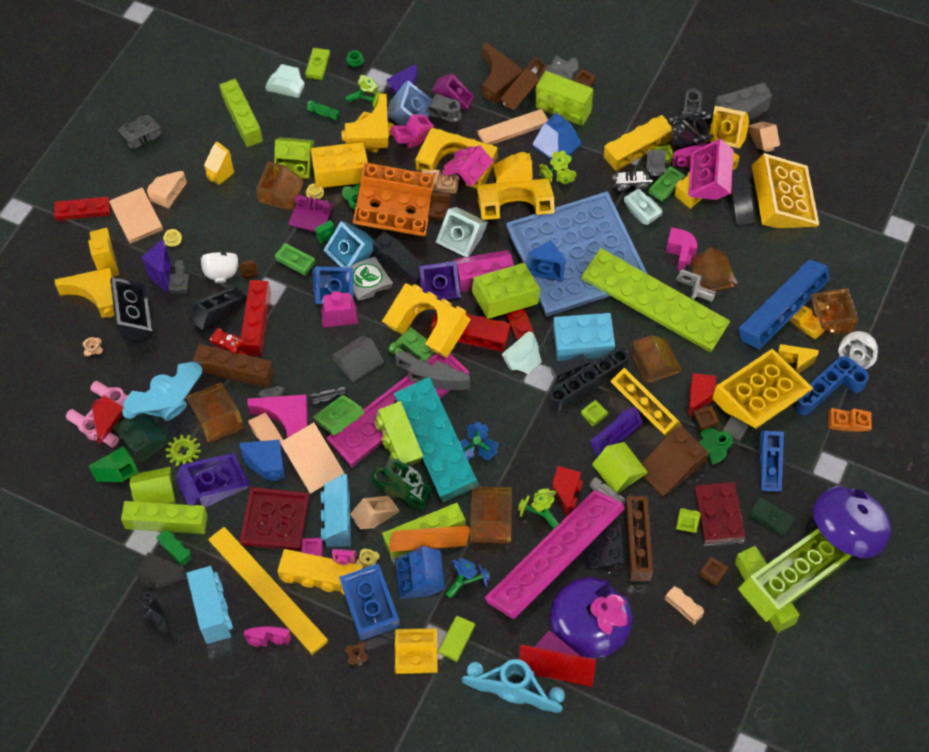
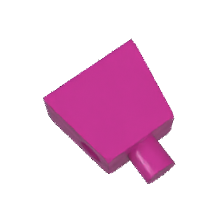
M335 291L331 295L323 296L321 309L323 328L358 324L357 306L350 293L341 294V292Z

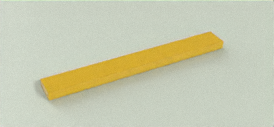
M225 527L208 539L214 548L312 655L328 642V639Z

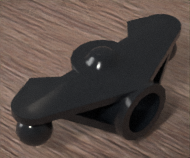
M694 112L669 118L667 122L672 127L671 132L677 145L681 148H686L693 144L705 145L708 141L714 139V135L710 134L714 114L707 115V112Z

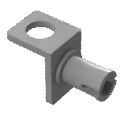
M680 270L676 281L693 286L690 295L692 300L699 297L710 302L713 301L716 291L701 287L699 284L700 275ZM682 276H689L692 279L686 280Z

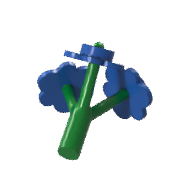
M478 421L474 424H469L467 426V437L473 438V442L468 443L466 439L459 441L467 459L469 460L474 457L473 451L476 445L480 450L478 455L483 457L484 460H490L492 456L497 454L498 442L492 441L490 438L486 439L488 436L487 425H481Z
M461 558L458 561H451V564L458 570V577L446 592L447 596L453 598L462 585L482 578L485 586H488L486 581L490 580V573L487 572L486 568L482 569L479 564L481 574L474 576L477 574L474 563Z

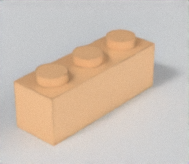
M674 586L666 594L665 600L694 625L703 616V608L700 605H696L692 598L683 594L680 588Z

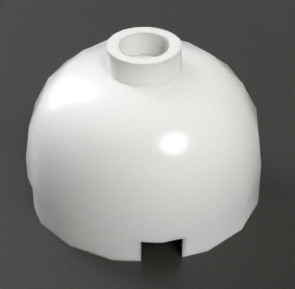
M221 252L209 253L201 258V268L204 275L209 279L215 280V283H225L226 279L232 278L237 271L238 256L236 254L227 253V256L221 255Z
M855 331L843 338L839 345L838 353L840 357L847 356L861 367H864L863 369H867L877 360L878 345L870 334Z

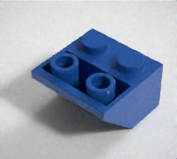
M421 546L395 560L400 599L431 596L445 589L440 550Z

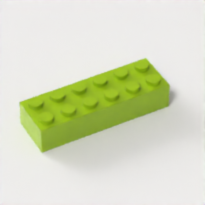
M818 528L750 576L738 590L767 622L840 568L852 555L844 553L832 545Z

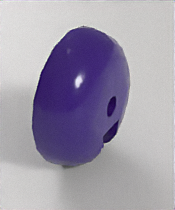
M835 486L823 492L813 506L814 520L820 532L832 545L844 553L859 558H873L885 549L891 536L889 516L884 507L865 491Z
M587 577L576 579L560 590L552 602L549 621L552 633L581 657L596 659L609 656L623 646L630 635L633 616L628 599L617 592L610 585V582L605 579ZM615 594L622 597L625 601L621 609L626 613L628 623L622 627L613 626L611 633L608 635L599 628L597 617L591 612V604L598 597L606 598L608 595Z

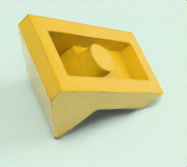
M780 344L778 354L787 363H795V371L799 374L815 363L819 350Z

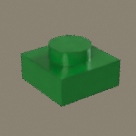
M331 220L315 228L316 238L320 244L330 240L335 232V226Z

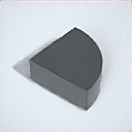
M275 386L263 389L258 395L259 398L280 397L286 391L283 387Z

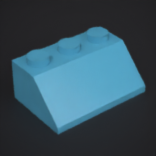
M342 474L325 483L324 491L321 492V503L325 504V510H321V521L325 522V528H321V539L325 540L326 547L351 546L350 489L347 474Z

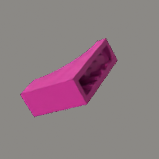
M306 395L248 399L250 415L266 413L269 418L282 426L287 434V438L308 426V402Z

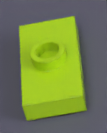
M313 48L305 73L306 78L323 80L330 50Z

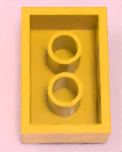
M364 142L311 148L316 189L320 186L325 188L361 183L364 162L368 163Z

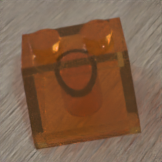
M848 288L811 294L813 306L822 329L834 334L855 331L859 319Z
M650 335L633 341L631 353L646 383L682 372L667 339Z

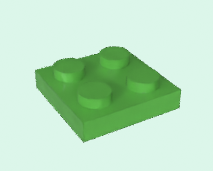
M342 395L314 415L313 419L318 425L334 436L342 432L346 426L358 420L364 414V411L358 404Z

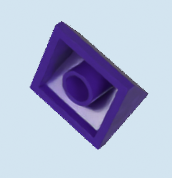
M162 240L141 258L148 278L163 290L169 292L171 260L165 241Z
M456 261L419 266L422 292L427 294L429 291L436 295L438 300L461 298Z

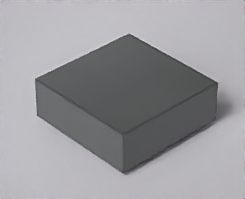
M731 416L723 431L729 432L733 440L739 443L749 425Z

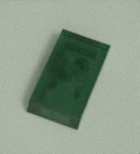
M759 497L749 514L784 536L795 519L791 514Z

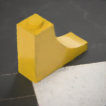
M379 94L378 104L369 116L357 122L345 123V131H342V141H345V144L364 142L365 148H388L386 94Z
M108 228L89 232L91 240H88L97 270L110 268L113 276L119 275Z
M110 268L55 280L60 296L78 295L85 297L97 306L102 318L114 316L110 278L113 277Z

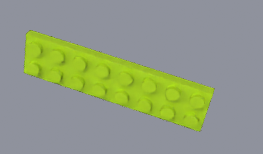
M602 248L599 249L581 277L587 283L710 353L730 323L728 319Z

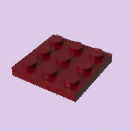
M250 487L240 544L244 546L300 551L310 494Z

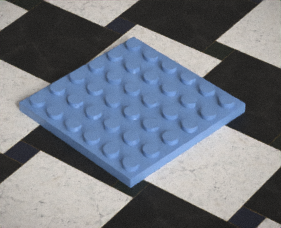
M608 191L554 208L555 213L534 214L506 223V228L518 255L526 266L528 253L550 240L566 259L563 282L533 276L541 288L539 302L546 317L610 296L581 279L582 274L600 248L647 274Z

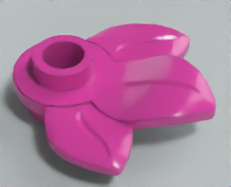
M615 594L608 595L606 598L598 597L591 604V612L597 617L599 628L608 635L611 633L613 626L622 627L628 623L627 615L621 609L625 601L622 597Z

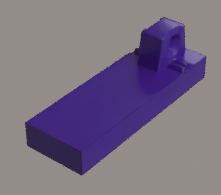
M632 406L629 410H623L616 416L617 419L590 441L596 456H599L606 446L621 442L643 423L637 408Z

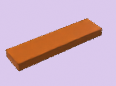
M468 526L393 531L389 548L392 552L416 550L421 546L429 548L466 546L470 529Z

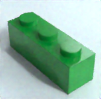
M165 529L156 537L162 547L182 567L192 559L190 550L188 548L185 549L183 543L180 540H176L175 535L171 531L168 532Z

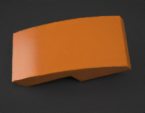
M831 408L828 411V428L842 431H870L872 429L871 412L854 408L850 412Z

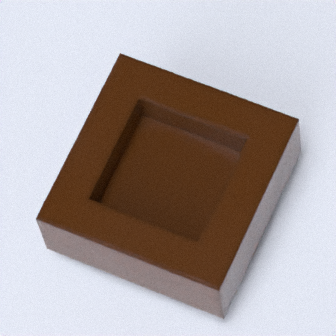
M581 69L572 81L591 87L596 81V76Z
M712 406L693 411V417L700 431L718 426L719 421Z
M710 557L699 575L717 586L727 572L728 567Z

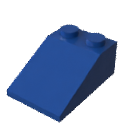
M379 563L339 577L360 641L399 627V618Z

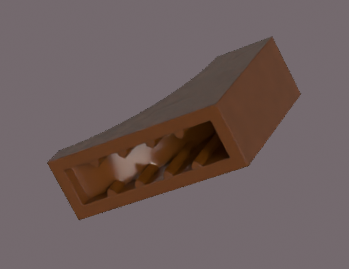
M486 43L482 46V58L489 64L491 74L482 84V95L486 100L496 104L501 100L503 94L521 74L523 69Z
M534 56L501 97L502 103L507 108L514 110L541 79L547 66Z

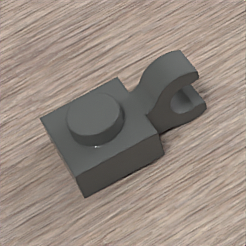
M183 260L176 261V274H170L169 293H188L189 274H184L185 265H183Z

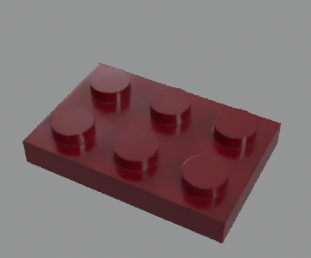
M735 482L695 486L694 490L698 511L700 512L704 543L745 540L746 536Z

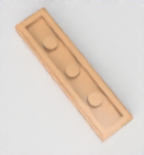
M540 109L479 130L478 136L482 143L493 145L542 128L548 119L543 110Z

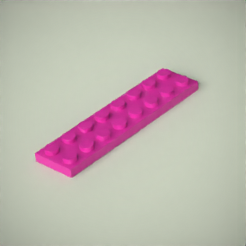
M436 353L427 360L431 366L436 361L447 363L453 369L463 371L469 376V371L451 354L445 358ZM407 375L364 408V414L358 420L346 426L342 432L334 436L332 434L326 438L327 442L351 467L356 465L383 443V433L381 430H377L374 422L378 410L397 403L394 393L416 382L409 380V375ZM436 389L439 398L450 391Z
M594 490L484 597L487 603L515 619L625 509L623 503Z

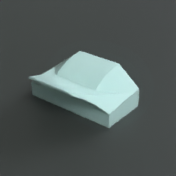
M281 65L268 80L266 91L299 98L304 87L299 69Z
M639 188L625 197V203L629 211L642 224L648 225L662 215V209Z
M529 331L502 354L509 369L520 370L526 374H529L542 362L539 354V345L534 334Z

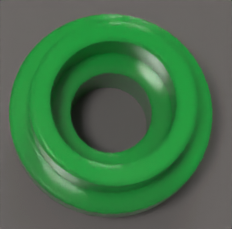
M351 51L347 56V63L352 67H358L364 61L363 55L359 51Z

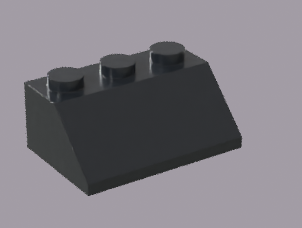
M111 277L110 284L116 327L124 340L141 343L152 331L146 285Z

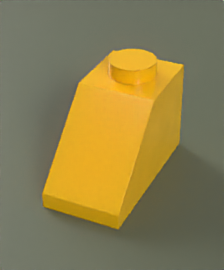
M216 142L204 167L206 177L211 182L214 181L220 185L234 173L229 150L219 142Z

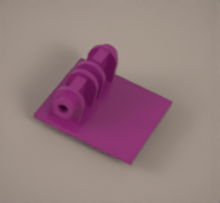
M302 194L296 195V206L288 225L315 232V228L327 222L334 204L328 203V200L322 201L318 200V198L305 197Z

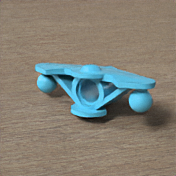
M195 362L178 364L176 376L172 378L167 375L155 376L150 383V389L146 393L132 391L123 404V416L127 419H132L137 414L145 413L163 417L165 421L175 418L186 408L187 403L184 400L201 376V366Z
M518 659L509 660L504 665L483 674L484 669L480 663L472 662L467 667V674L469 676H463L462 678L464 684L479 691L495 693L511 703H528L541 710L556 713L562 712L563 709L559 705L565 698L563 689L560 687L551 688L547 698L534 677L535 672L530 670L525 662ZM511 675H518L524 681L512 684L508 681V678ZM530 686H531V688L534 690L535 693H532V692L529 691Z

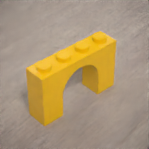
M431 128L416 157V170L421 172L422 170H435L439 161L445 155L456 153L458 150H464L470 146L481 145L493 162L475 184L470 186L477 189V185L486 183L493 165L497 160V147L478 142L474 139L461 137L458 134H451L441 129Z
M549 179L477 185L478 203L482 220L500 218V206L511 201L531 203L535 208L536 215L555 213L554 195Z
M405 283L382 322L390 329L403 335L419 313L425 310H436L438 322L425 344L432 351L447 358L471 319L461 307L457 306L454 308L447 300L442 299L440 301L433 293L428 291L426 294L422 292L423 289L415 284L410 286Z

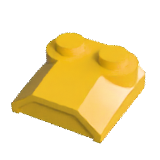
M715 106L710 134L714 135V139L709 142L721 139L731 147L740 148L746 139L749 125L747 112Z

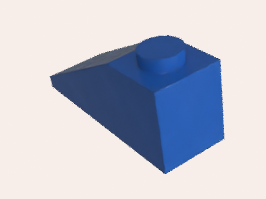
M761 431V491H782L784 432Z

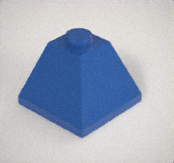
M555 113L544 123L532 147L551 160L553 159L552 154L555 151L559 153L565 151L566 155L570 156L582 145V142L570 122Z
M316 266L313 269L315 304H322L323 296L331 295L335 291H339L341 294L350 293L353 298V268Z
M280 439L240 443L245 465L265 480L277 481L285 478L284 455Z

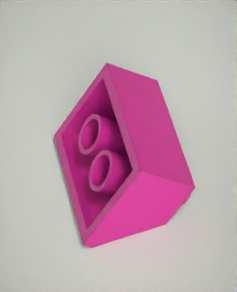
M721 139L692 151L688 196L717 200L731 194L734 150Z
M508 250L454 259L457 263L461 292L472 290L473 279L476 276L514 266L512 256Z

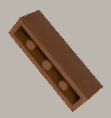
M199 344L193 358V362L201 366L202 373L264 388L269 387L274 374L272 361L232 353L231 351Z
M627 496L625 511L630 581H651L653 565L647 496Z

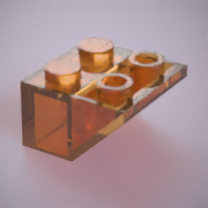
M267 162L256 188L258 202L293 210L295 197L299 195L304 180L285 165Z

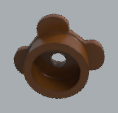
M245 260L239 265L241 277L258 276L257 263L252 260Z
M363 642L346 647L345 651L348 653V663L350 665L360 664L368 660V655L365 653L366 645Z

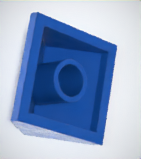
M551 240L528 253L527 268L532 276L563 282L566 259Z

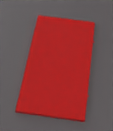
M520 645L519 660L525 662L529 669L535 672L534 675L592 687L596 659Z

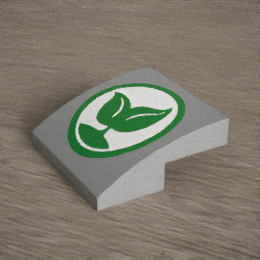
M375 257L350 266L353 268V294L358 301L374 297L375 292L392 287V281Z

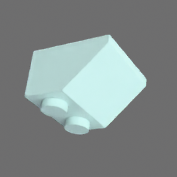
M457 207L448 209L436 243L465 257H469L481 240L488 222Z

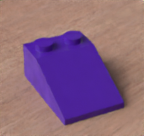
M234 453L182 464L175 476L188 505L207 507L250 486Z

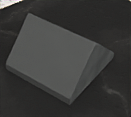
M365 336L359 337L331 355L332 359L353 384L384 364V360L373 340Z

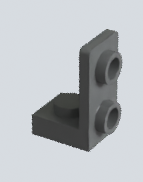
M647 150L646 171H649L650 175L662 176V172H667V168H665L666 151Z

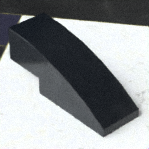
M745 168L732 170L731 194H729L728 198L736 227L754 225L752 199Z

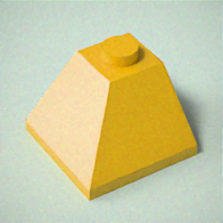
M520 152L493 165L497 184L532 181L530 153Z

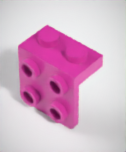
M481 145L470 146L467 149L458 150L454 154L455 158L444 166L445 169L442 171V174L447 176L459 173L469 186H472L492 164L493 160Z

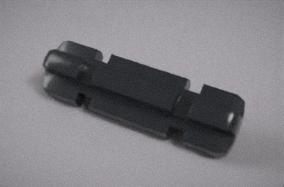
M340 386L337 389L331 388L319 391L320 393L313 392L309 394L311 404H316L319 401L325 402L337 399V397L342 395L347 396L345 386Z

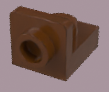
M444 192L432 193L429 220L444 222L451 205L450 194Z

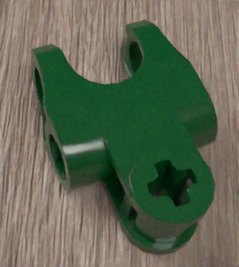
M389 459L384 468L377 467L371 476L372 482L383 493L392 499L401 498L417 510L425 508L426 501L432 494L431 487L422 482L420 474L398 459ZM391 464L398 467V473H394L391 470ZM378 473L386 477V482L379 481Z

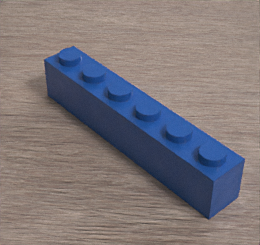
M811 259L802 265L787 282L778 288L739 327L742 342L760 350L830 280L828 266Z

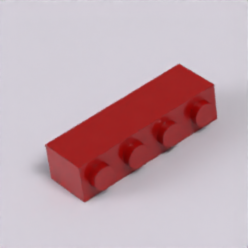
M250 280L241 333V338L245 342L240 345L241 350L246 352L248 356L262 357L271 297L269 281Z
M437 311L435 313L434 320L431 326L432 332L438 322ZM466 313L471 320L457 342L505 352L510 336V324L502 320L495 321L484 316L477 317Z

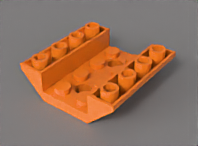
M364 162L353 224L426 236L435 175ZM378 203L379 207L375 208L372 207L370 204ZM412 209L415 211V213L409 214L406 212V210Z

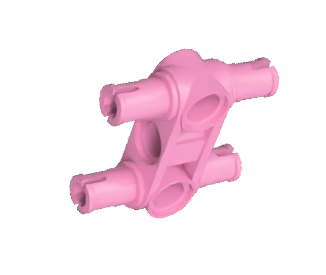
M97 380L91 385V391L101 397L105 395L113 401L120 398L115 402L123 406L124 401L128 397L121 388H108ZM73 409L68 411L66 415L67 420L77 425L78 429L88 439L96 441L95 428L89 430L94 427L92 410L85 417ZM142 413L137 414L135 418L138 419L142 415ZM109 433L103 442L114 448L118 444L119 438Z

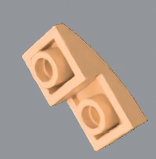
M422 170V173L435 175L433 191L457 192L460 180L458 175L443 176L439 170Z
M266 413L248 421L255 437L260 441L280 439V442L283 441Z

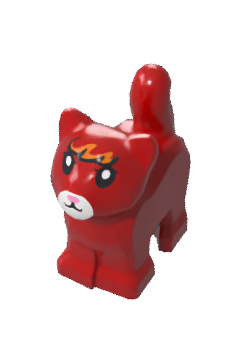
M217 328L209 339L212 344L218 345L214 348L247 355L246 352L240 350V345L245 340L235 334L230 335Z

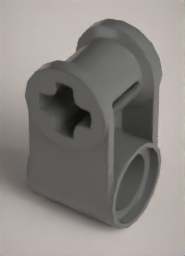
M690 89L686 92L683 115L701 112V92L699 90Z
M440 94L434 95L427 107V112L431 116L453 123L461 119L459 101Z

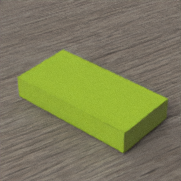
M456 615L438 653L458 662L475 628V623Z

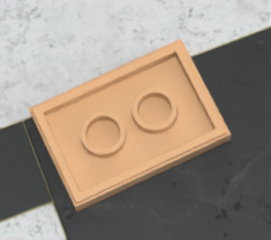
M143 188L109 201L129 244L163 230Z
M315 423L310 424L280 442L281 447L310 494L323 487L325 483L344 474Z

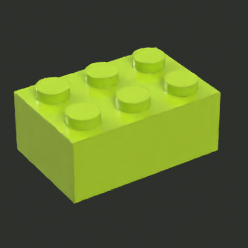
M545 71L536 85V108L553 115L557 113L572 123L584 125L592 110L593 88Z
M525 263L476 276L473 279L472 293L487 319L538 304L541 291Z
M401 401L379 409L374 422L377 430H381L383 433V445L385 449L389 448L391 454L389 459H398L409 466L419 463L423 458V454Z

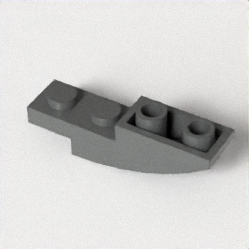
M400 350L395 356L396 366L407 370L409 380L417 383L430 377L436 389L467 390L470 388V377L463 371L453 369L447 363L436 361L431 366L427 361H420L412 354L404 353Z

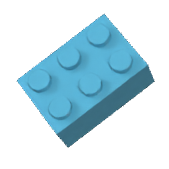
M611 313L554 317L553 332L557 361H566L581 354H584L586 359L601 358L615 349Z
M211 566L188 572L187 577L200 630L206 643L209 644L231 637L230 629H233L228 615V606L223 595L224 591L218 572L214 573Z

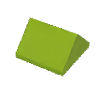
M625 442L606 446L592 464L605 483L617 494L648 473Z
M171 467L137 473L130 478V488L134 502L176 503Z

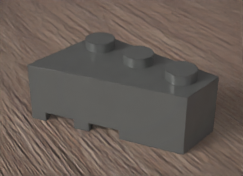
M764 82L718 96L715 106L747 112L749 120L755 119L769 109L772 94Z

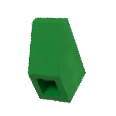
M124 446L89 465L97 482H123L139 473Z

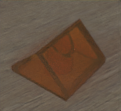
M710 247L691 260L694 274L701 276L699 283L701 287L718 290L737 286V281L726 253Z

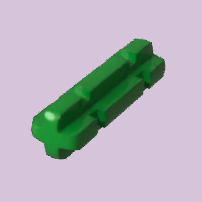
M311 100L308 102L307 110L315 111V113L325 117L330 116L334 120H337L340 115L339 110L334 108L331 110V107L320 103L316 104L317 102Z

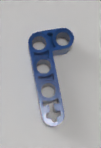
M847 356L839 357L810 384L813 388L812 391L796 401L795 410L800 415L810 414L841 384H844L848 389L856 393L863 391L869 379L868 372Z

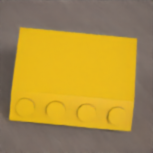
M764 153L752 165L762 224L774 228L817 227L819 221L808 167Z
M771 349L717 385L712 399L726 413L757 429L812 391L813 388L777 352Z

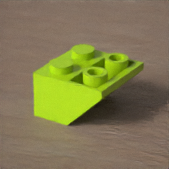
M276 139L274 176L309 179L312 168L311 148H314V140Z

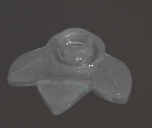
M556 56L552 65H546L547 69L545 71L571 80L573 73L578 69V62L576 58L565 62Z

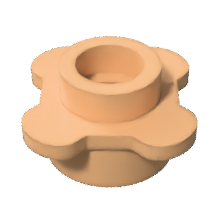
M94 337L86 339L83 342L85 348L84 355L89 357L92 354H101L103 352L100 346L102 343L101 339Z

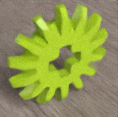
M180 435L181 439L179 440L174 437L175 442L168 443L171 448H166V451L171 453L166 455L167 458H172L169 462L172 464L177 461L176 466H179L181 462L183 464H186V461L193 462L191 458L198 459L199 456L195 454L201 453V450H197L200 447V443L195 444L197 439L194 438L191 441V435H188L186 439H184L183 435ZM181 447L189 449L186 451V455L178 454L181 451Z

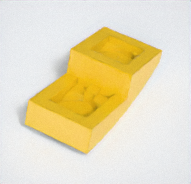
M805 306L790 319L795 326L814 339L828 329L827 323L813 316L812 310Z

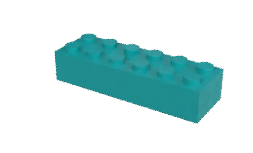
M430 377L395 392L394 395L397 402L401 401L423 454V460L443 503L478 487L479 483Z

